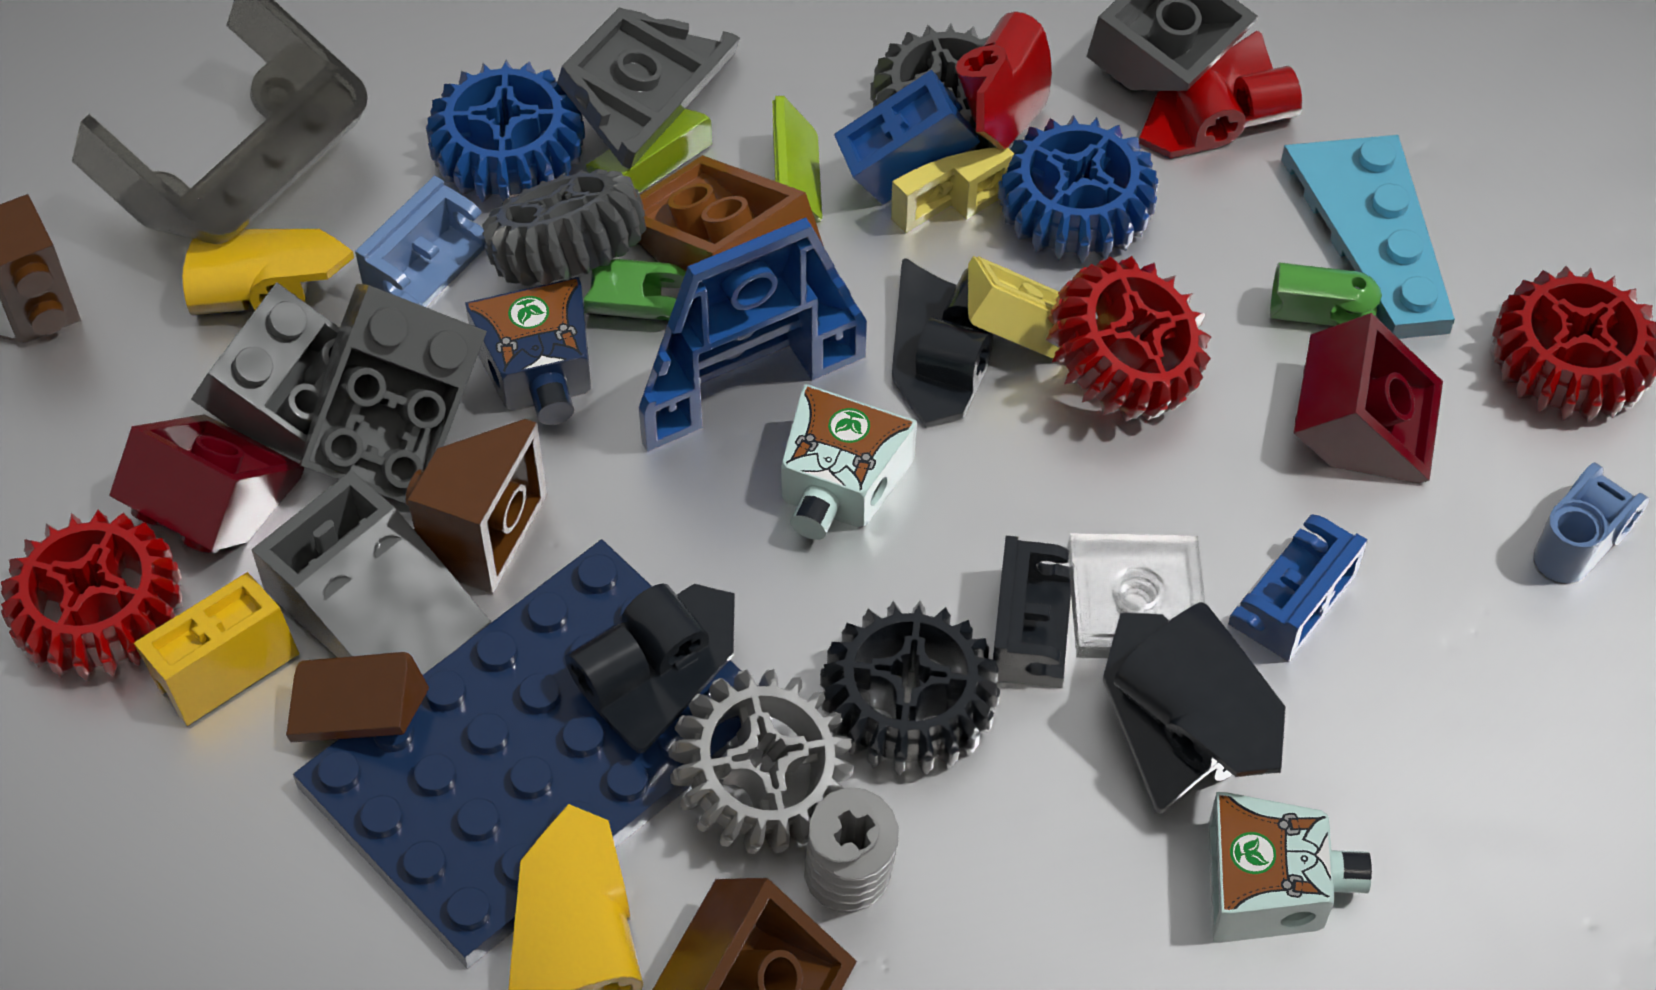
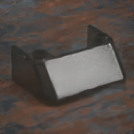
M234 0L226 24L232 32L266 62L255 74L250 86L251 101L266 120L192 188H189L181 179L171 173L152 171L90 114L80 122L72 162L145 227L211 244L230 241L359 122L368 100L363 82L274 0Z

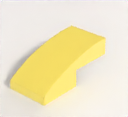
M986 148L968 151L942 158L908 172L892 181L891 220L905 233H908L950 206L957 210L966 220L999 200L998 183L1002 180V175L1007 173V168L1014 153L1009 148Z

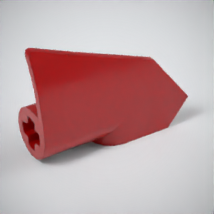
M1006 13L1000 18L984 45L964 54L957 61L955 67L972 117L976 122V132L989 140L998 149H1007L1033 122L1047 103L1052 78L1051 53L1046 32L1042 25L1034 17L1026 13Z
M1255 31L1232 46L1187 91H1159L1140 134L1139 144L1168 158H1174L1227 145L1237 139L1244 128L1297 117L1302 110V93L1297 75L1290 66L1273 69L1263 35L1260 31Z

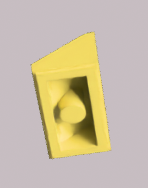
M973 256L968 263V316L970 322L974 326L1053 359L1055 352L1059 348L1046 341L1050 333L1049 330L1054 326L1047 317L1051 312V308L1057 303L1055 299L1059 296V291L982 257Z

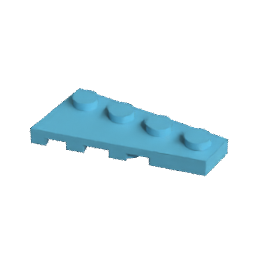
M1399 135L1284 145L1281 161L1290 175L1296 173L1305 188L1303 197L1314 214H1321L1331 230L1330 241L1339 256H1347L1355 271L1372 277L1380 287L1382 297L1380 304L1376 307L1377 318L1399 339L1450 334L1455 318Z

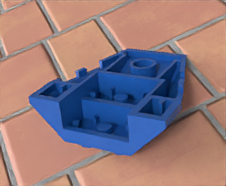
M806 217L687 267L638 407L641 441L647 452L703 428L700 384L788 346H790L812 381L866 358L867 320L852 298L849 289L838 274L834 263Z

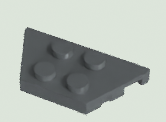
M619 7L562 65L557 83L622 166L630 170L736 52L740 37L723 31L720 41L689 35V23L668 18L655 19L646 13Z

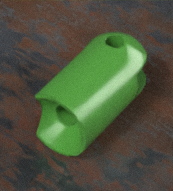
M611 259L608 266H599L592 269L591 289L584 297V311L586 314L669 321L677 298L661 296L662 287L680 288L686 271L670 263Z
M1279 262L1275 270L1272 286L1270 318L1336 326L1369 313L1376 317V307L1380 304L1382 297L1381 289L1375 280L1365 273Z

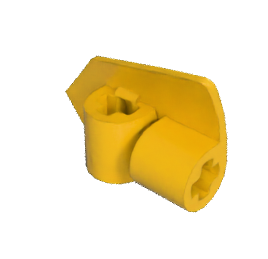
M321 229L201 231L196 233L191 240L183 266L182 277L186 305L192 316L245 311L249 309L250 303L254 310H256L276 282L305 302L307 283L309 281L328 280L355 257L350 248Z
M568 804L521 859L508 990H642L644 984L628 920H631L629 904L609 820Z

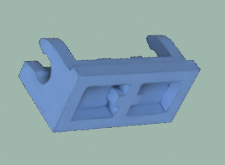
M434 175L355 251L362 284L370 285L427 307L485 249L484 230L480 225L472 222L482 213L481 210L472 201L444 185V181Z

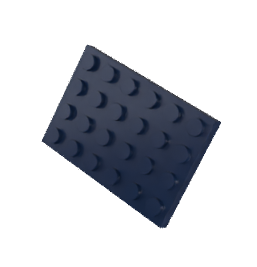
M603 539L599 540L424 673L423 677L429 686V690L404 735L338 739L293 773L295 783L303 794L467 969L514 932L520 861L568 804L609 820L616 848L691 787L671 784V773L674 769L685 764L669 757V748L672 743L684 739L675 730V726L681 716H693L689 706L646 752L637 753L595 710L582 694L567 668L565 656L614 624H621L622 614L628 604L644 590L652 587ZM729 660L700 694L711 698L709 688L719 678L724 679L734 687V678L742 670ZM739 715L729 718L715 727L710 745L711 759L721 758L728 749L738 747L736 733L741 728Z

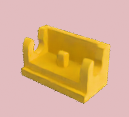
M248 572L134 642L162 695L168 694L178 716L187 726L300 654L281 608Z

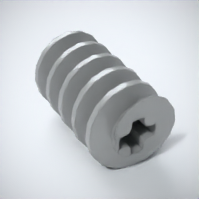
M844 788L829 793L817 804L810 818L804 878L810 893L823 906L839 912H856L871 906L884 894L891 878L895 860L899 826L893 810L880 796L866 789Z

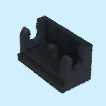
M1006 535L993 660H996L999 669L998 681L1063 688L1074 568L1060 564L1068 563L1069 549L1051 543L1018 540V536ZM1049 561L1054 562L1056 564H1044L1042 562Z

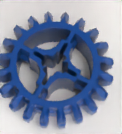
M506 59L501 69L490 70L482 63L479 74L471 75L461 71L460 80L458 81L459 85L444 84L443 93L441 94L442 98L432 100L431 116L427 118L428 124L426 125L430 157L434 161L435 166L439 167V172L445 182H455V186L458 187L461 195L475 190L482 203L492 194L499 195L502 201H504L506 198H510L511 195L520 194L522 189H530L539 185L541 181L548 182L557 179L561 174L569 176L571 165L580 162L581 146H583V139H585L584 121H582V114L556 82V78L553 77L550 69L536 74L530 61L520 69H513Z
M1073 115L1067 125L1061 126L1050 118L1044 127V131L1029 127L1024 140H1014L1010 148L1014 155L1007 168V173L1002 175V180L998 183V199H1000V206H1003L1002 214L1005 217V224L1015 225L1014 230L1017 240L1033 238L1032 244L1036 253L1047 247L1053 248L1058 261L1066 252L1077 253L1083 263L1089 252L1095 251L1106 260L1110 252H1112L1113 246L1127 251L1133 237H1142L1143 232L1147 228L1148 221L1151 220V215L1155 213L1158 178L1156 177L1157 171L1152 169L1151 153L1140 151L1141 147L1139 146L1138 137L1122 139L1123 134L1121 133L1120 125L1109 130L1101 128L1097 117L1090 125L1079 124Z

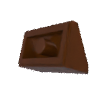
M407 652L303 660L298 663L294 674L286 736L290 742H308L404 735L429 690V686L413 657Z

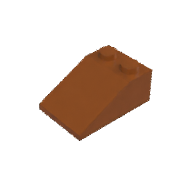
M704 155L640 194L644 206V219L647 229L641 235V240L638 244L659 263L675 264L685 271L692 264L805 217L823 244L806 192Z

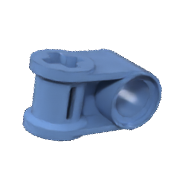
M1596 462L1592 463L1579 476L1567 495L1553 508L1534 550V561L1538 570L1547 578L1556 582L1567 584L1579 582L1587 576L1614 544H1619L1631 531L1646 509L1650 500L1649 497L1641 492L1635 496L1605 477L1602 466Z

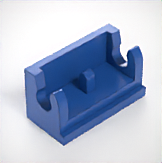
M932 69L834 134L852 177L882 205L892 200V181L928 163L964 153L980 143L975 129L959 112L963 109L962 105L953 93L938 79V76Z
M1311 514L1303 523V526L1310 532L1301 528L1296 532L1291 543L1251 593H1248L1243 598L1240 606H1237L1232 612L1228 622L1230 626L1288 662L1357 575L1368 539L1358 533L1354 536L1328 519ZM1312 533L1318 534V535L1321 536L1326 542L1320 540L1316 535H1314V534H1312Z

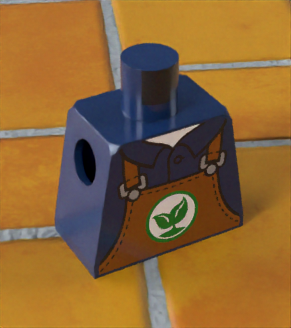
M574 277L568 281L561 280L548 285H539L465 302L468 323L487 331L478 356L505 408L514 411L534 406L539 422L545 425H556L567 421L574 413L571 397L586 394L591 389L586 321L580 278Z

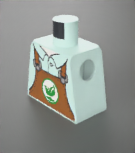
M805 384L800 395L781 467L782 498L787 503L797 506L790 520L793 529L804 537L820 540L826 536L833 519L856 527L867 525L914 460L917 421Z
M1216 792L1208 822L1213 942H1231L1318 931L1325 928L1334 904V892L1369 893L1372 879L1370 853L1364 851L1331 850L1329 817L1322 810L1228 792Z

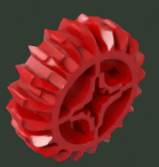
M1110 256L1106 260L1099 261L1096 265L1090 264L1088 267L1082 268L1072 280H1069L1058 292L1059 296L1055 299L1057 303L1051 308V312L1047 317L1054 326L1049 330L1050 333L1046 341L1059 348L1055 352L1052 363L1064 365L1069 371L1064 385L1077 382L1084 389L1082 403L1096 398L1100 400L1103 415L1114 413L1119 409L1125 421L1138 418L1140 415L1148 421L1151 418L1160 416L1163 412L1176 409L1187 399L1186 396H1189L1198 388L1200 381L1203 379L1201 373L1206 369L1208 362L1211 360L1204 350L1207 348V344L1212 337L1198 329L1202 325L1206 314L1194 312L1190 309L1189 303L1193 293L1181 295L1174 288L1176 275L1162 279L1157 275L1155 262L1140 269L1133 256L1121 260L1119 263Z
M1567 266L1557 274L1556 278L1542 270L1533 282L1523 280L1520 286L1515 289L1514 295H1509L1508 299L1503 302L1498 315L1499 318H1497L1492 332L1494 337L1492 342L1495 344L1493 362L1502 365V382L1518 383L1516 388L1518 399L1529 396L1538 399L1539 412L1550 405L1560 409L1563 421L1573 411H1579L1588 423L1598 415L1599 410L1613 418L1617 412L1621 411L1623 406L1632 408L1640 400L1647 388L1652 386L1656 378V322L1651 321L1653 318V305L1636 304V288L1621 291L1616 288L1615 276L1606 282L1594 278L1591 268L1582 277L1575 276Z
M97 510L90 522L82 523L79 518L71 513L68 527L57 530L46 523L44 533L46 538L43 541L37 542L24 539L26 557L9 559L11 578L1 581V594L5 600L1 604L2 617L7 627L11 628L9 633L16 647L21 648L22 652L26 651L30 661L35 663L38 668L49 664L52 672L62 678L74 667L77 675L87 681L95 667L103 666L104 671L114 677L117 668L116 663L128 659L129 662L140 666L141 655L137 651L134 642L176 617L174 611L182 608L183 595L179 587L181 586L182 575L177 562H173V555L169 545L163 541V538H156L154 530L149 528L146 522L134 527L132 520L123 512L109 523L107 516ZM126 568L141 575L138 589L127 586L125 579L122 578ZM48 600L59 604L62 615L58 622H54L44 616Z

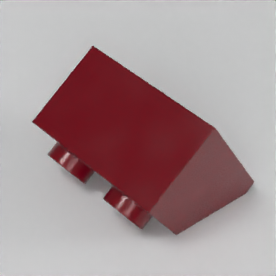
M1372 313L1310 335L1298 410L1295 417L1294 434L1331 467L1418 484L1430 481L1443 380Z
M202 414L132 426L109 496L130 507V513L136 519L152 525H164L181 534L182 542L188 547L205 553H216L219 549L247 543L301 479L305 467L227 425Z

